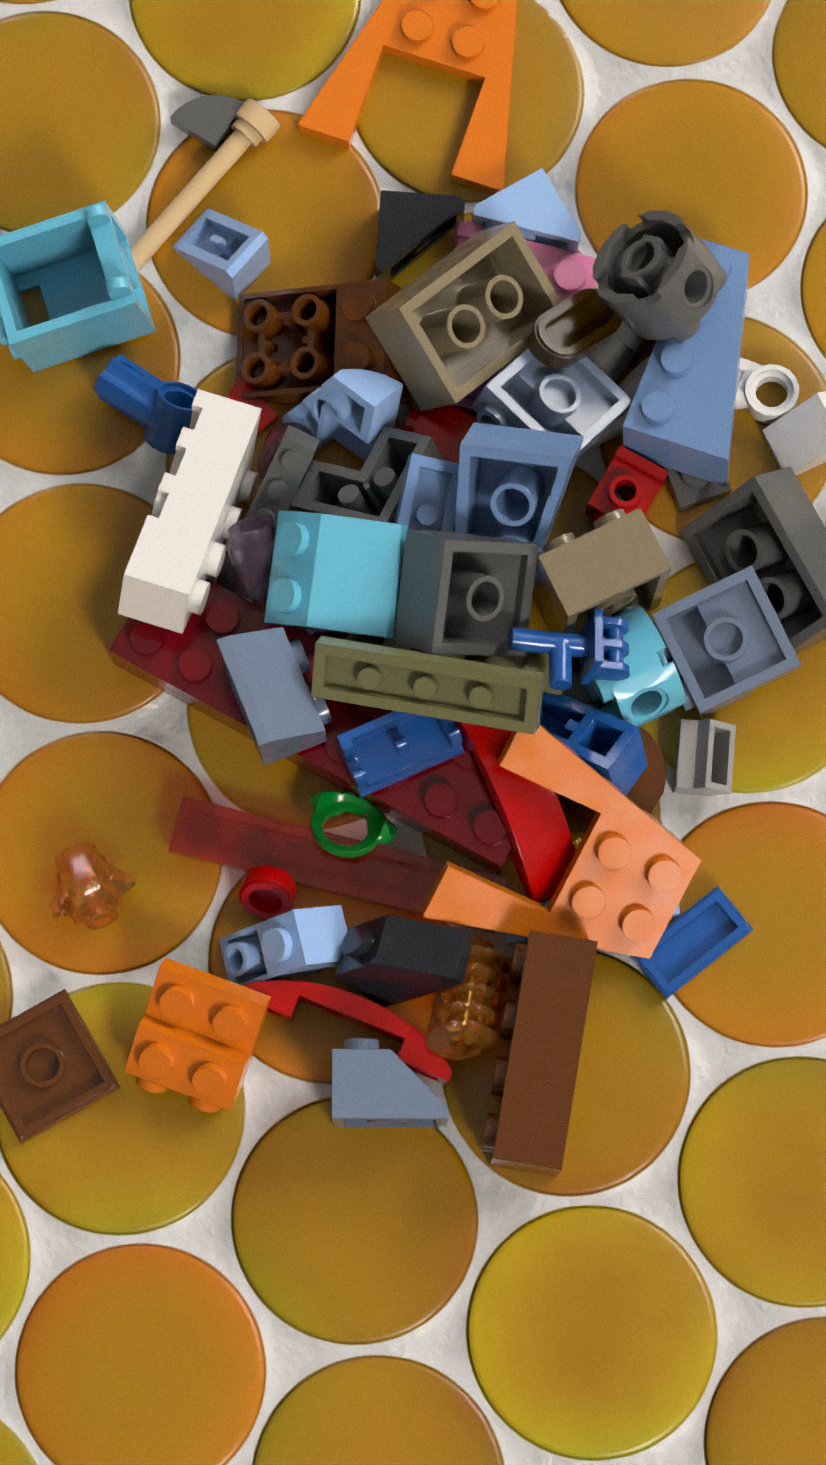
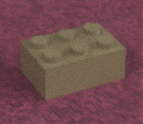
M515 221L477 232L367 315L365 319L421 411L458 403L529 347L527 342L528 332L538 317L562 301Z
M641 508L627 515L624 509L614 510L593 523L595 530L577 538L574 537L572 532L554 538L542 547L544 553L537 558L532 596L550 631L576 634L582 630L594 609L603 610V616L612 617L635 606H641L645 612H648L660 605L671 567Z

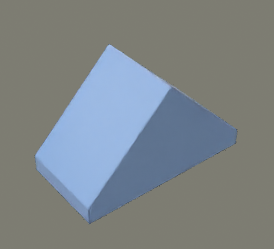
M543 168L475 205L472 222L486 229L515 221L526 240L578 253L581 231Z
M209 208L172 246L182 258L235 302L239 299V295L243 294L271 263L269 240L263 231Z

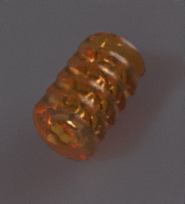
M472 934L474 939L463 983L435 992L432 1001V1014L428 1023L429 1033L425 1041L426 1046L432 1053L447 1059L462 1060L469 1057L488 1056L495 1052L499 1045L497 1033L502 1026L500 1014L505 1007L503 996L508 987L506 977L510 972L511 965L509 959L501 952L495 950L494 945L489 940Z

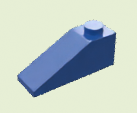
M543 692L539 724L553 736L564 742L583 761L601 776H605L626 796L648 766L639 727L563 693L558 695Z

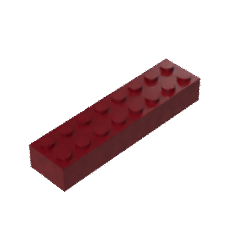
M206 579L207 582H210V590L201 615L191 613L183 634L130 617L127 618L109 649L113 663L116 666L253 740L222 665L216 640L229 635L283 627L289 642L299 639L303 646L311 670L302 675L311 694L315 642L318 639L299 628L265 623L266 610L209 579ZM324 699L332 718V722L323 725L327 741L288 756L285 759L343 791L356 794L358 797L359 793L338 749L337 736L393 711ZM464 749V753L363 797L377 805L385 814L498 876L501 875L510 858L509 854L514 851L472 751H465Z

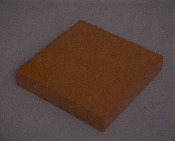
M66 989L0 1025V1107L21 1144L121 1088Z

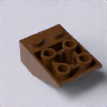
M384 278L240 294L236 382L243 377L256 391L241 393V399H264L266 403L300 404L302 400L321 387L323 383L341 369H364L387 375L402 383L400 403L411 402L410 391L365 319L367 315L402 289L389 279Z

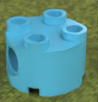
M635 606L612 616L626 619L629 622V632L623 635V641L629 644V655L624 657V663L630 667V676L621 681L592 679L589 685H581L591 703L598 700L602 701L605 707L601 708V711L636 727H640L686 703L684 688L674 662H667L662 649L666 648V645L645 610L641 606ZM574 657L580 666V657Z

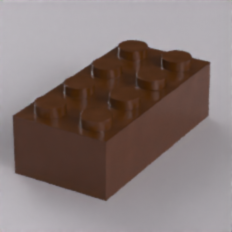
M530 930L526 945L515 944L509 984L519 985L517 1001L506 999L499 1038L510 1041L508 1057L497 1056L490 1095L501 1096L499 1113H488L481 1148V1151L492 1153L490 1166L557 1177L562 1170L598 941Z

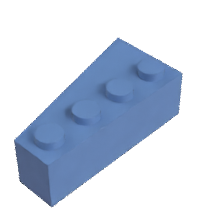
M699 238L714 254L718 263L725 270L727 280L725 285L719 290L714 304L700 320V327L695 335L685 341H675L672 337L656 341L623 424V447L654 464L727 487L748 290L750 254Z
M474 422L460 443L454 532L539 544L538 558L539 555L544 553L542 547L548 542L585 436Z

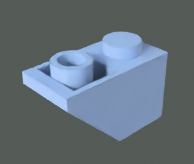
M334 905L293 909L219 939L228 981L243 985L260 981L291 980L338 966L342 953L341 946L347 934V927L342 906Z

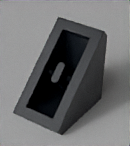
M381 190L375 279L387 278L392 281L452 232L458 221H464L465 203L460 197L456 195Z

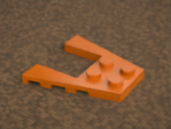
M382 0L300 119L298 132L349 149L383 53L482 84L451 173V182L490 195L503 190L517 0Z
M540 724L534 735L512 731L497 760L500 767L593 809L596 813L547 906L446 860L421 909L422 915L428 919L527 937L529 931L533 930L598 941V950L650 959L701 862L699 855L647 811L642 810L625 796L617 786L605 776H601L583 761L576 752Z

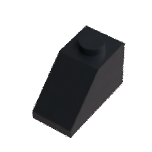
M385 915L348 928L342 942V953L336 976L374 1003L384 1008L461 985L474 935L463 929Z

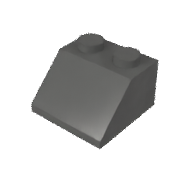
M407 529L393 642L430 654L525 657L524 651L508 650L507 639L511 627L528 629L539 544L459 532Z

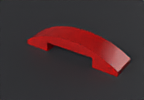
M453 721L455 728H459L465 751L473 752L511 841L514 852L509 855L527 897L538 903L551 898L576 851L556 792L499 766L497 760L512 731Z
M274 980L242 985L271 996L267 1012L287 1021L293 1022L299 1005L302 1002L403 1043L398 1057L414 1073L446 1086L450 1083L453 1070L431 1042L398 1015L377 1003L339 988L304 981Z

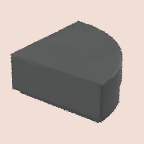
M225 95L197 97L183 104L170 117L171 124L216 152L232 130L231 126L236 121L234 114L244 103Z

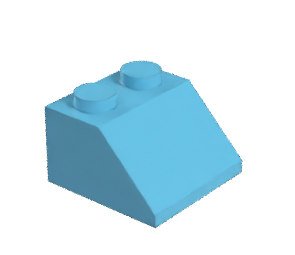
M279 510L264 622L307 630L394 639L408 526L322 513Z

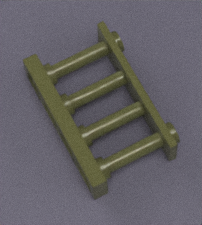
M347 634L346 640L321 636L315 642L311 697L534 735L539 728L543 692L562 695L564 690H555L549 687V654L525 652V657L430 654L395 643L393 638Z

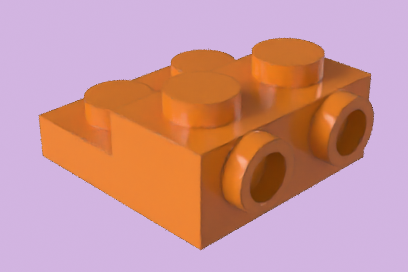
M165 957L159 966L148 1005L138 1025L124 1072L136 1076V1083L146 1091L163 1093L169 1088L188 1095L189 1103L200 1111L214 1113L218 1112L221 1108L231 1111L242 1089L271 996Z

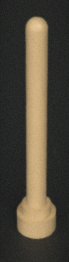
M249 98L234 114L236 121L231 126L234 132L133 244L131 252L138 272L248 147L256 148L260 142L267 144L280 129V124L274 116L258 102Z

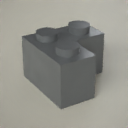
M384 426L361 471L314 460L290 506L293 511L322 513L394 523L408 455L414 453L444 460L431 436Z

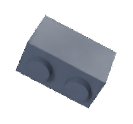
M279 627L229 635L216 640L222 665L263 766L327 741L323 725L332 722V718L325 700L311 697L302 675L310 671L311 667L299 639L289 642L284 628Z
M363 1038L344 1040V1049H332V1122L334 1127L447 1128L448 1107L391 1049H379V1040Z

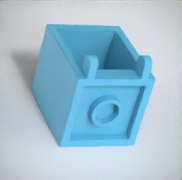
M105 200L0 235V343L2 346L8 344L15 360L21 358L33 372L156 332L126 231ZM41 288L50 320L31 326L21 294Z

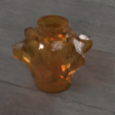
M93 843L75 844L60 852L55 859V865L58 870V885L56 894L49 905L53 918L72 917L75 924L85 922L87 928L92 930L107 927L118 918L116 909L124 905L121 898L130 888L135 886L132 874L119 870L109 864L105 857L99 854L96 845Z

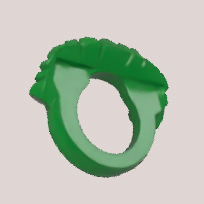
M323 790L316 795L310 796V806L313 808L310 818L311 834L316 843L332 855L345 858L359 857L372 851L378 843H389L397 836L396 826L377 805H374L365 798L357 797L352 792ZM349 811L367 821V836L363 841L355 845L344 846L330 841L323 832L322 826L325 821L333 816Z

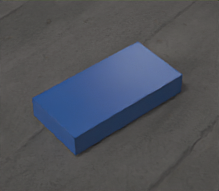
M717 886L666 927L650 959L630 956V958L666 1001L751 933L753 928L719 886Z

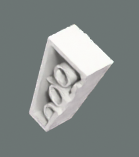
M198 389L192 403L190 429L183 427L176 443V454L170 473L165 472L154 502L152 515H147L124 572L118 614L181 634H183L191 613L201 615L210 590V582H207L206 579L208 575L218 577L227 549V545L222 543L224 539L231 541L235 539L243 509L238 507L240 503L250 504L258 481V473L252 472L250 469L262 408Z

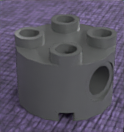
M648 211L638 215L643 222L636 224L632 228L626 223L622 224L612 232L601 246L593 265V278L598 283V289H595L604 302L633 333L646 340H665L672 337L675 341H685L698 331L700 320L714 304L719 290L725 285L727 274L716 260L714 254L681 217L669 211Z

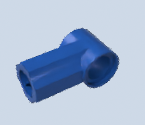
M122 354L110 360L108 366L98 376L94 391L98 393L99 399L144 428L143 438L147 444L160 452L170 455L176 454V443L182 428L190 429L192 403L198 391L197 389L181 382H163Z

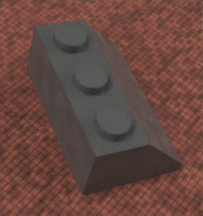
M791 467L752 477L680 530L709 585L751 565L753 566L796 655L826 639V527Z

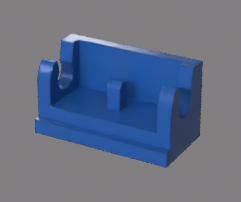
M393 711L337 736L338 749L360 798L464 753L461 733L458 727L455 728L453 721Z

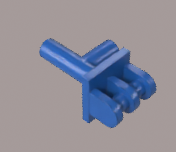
M594 609L580 634L513 627L509 629L507 639L508 650L549 654V687L552 689L565 690L572 686V656L580 657V684L589 685L592 679L621 681L630 676V667L624 663V657L629 655V644L623 641V635L629 632V622L623 618L603 616V610Z

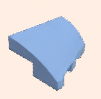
M341 369L323 383L321 387L302 400L300 404L283 416L282 423L287 427L290 425L320 439L317 446L319 450L334 439L365 462L383 427L395 428L403 384L387 375L374 371Z

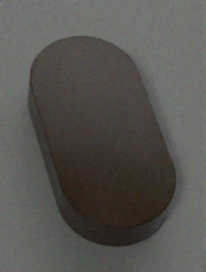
M583 289L538 317L528 332V346L533 356L542 364L555 369L567 368L609 342L621 326L622 320L604 302L596 289Z

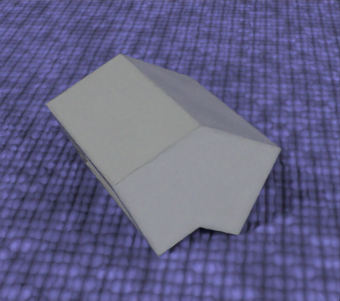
M681 719L678 727L674 793L700 796L731 793L736 725L713 719Z

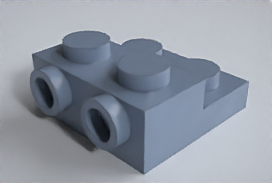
M528 348L484 387L472 408L477 412L478 423L585 436L576 459L577 461L599 436L627 412L633 400L587 356L567 368L555 369L538 361Z
M752 565L651 614L653 622L666 645V648L662 649L667 660L672 658L681 676L680 680L686 697V703L683 707L685 711L696 707L701 718L751 695V691L801 668V663Z

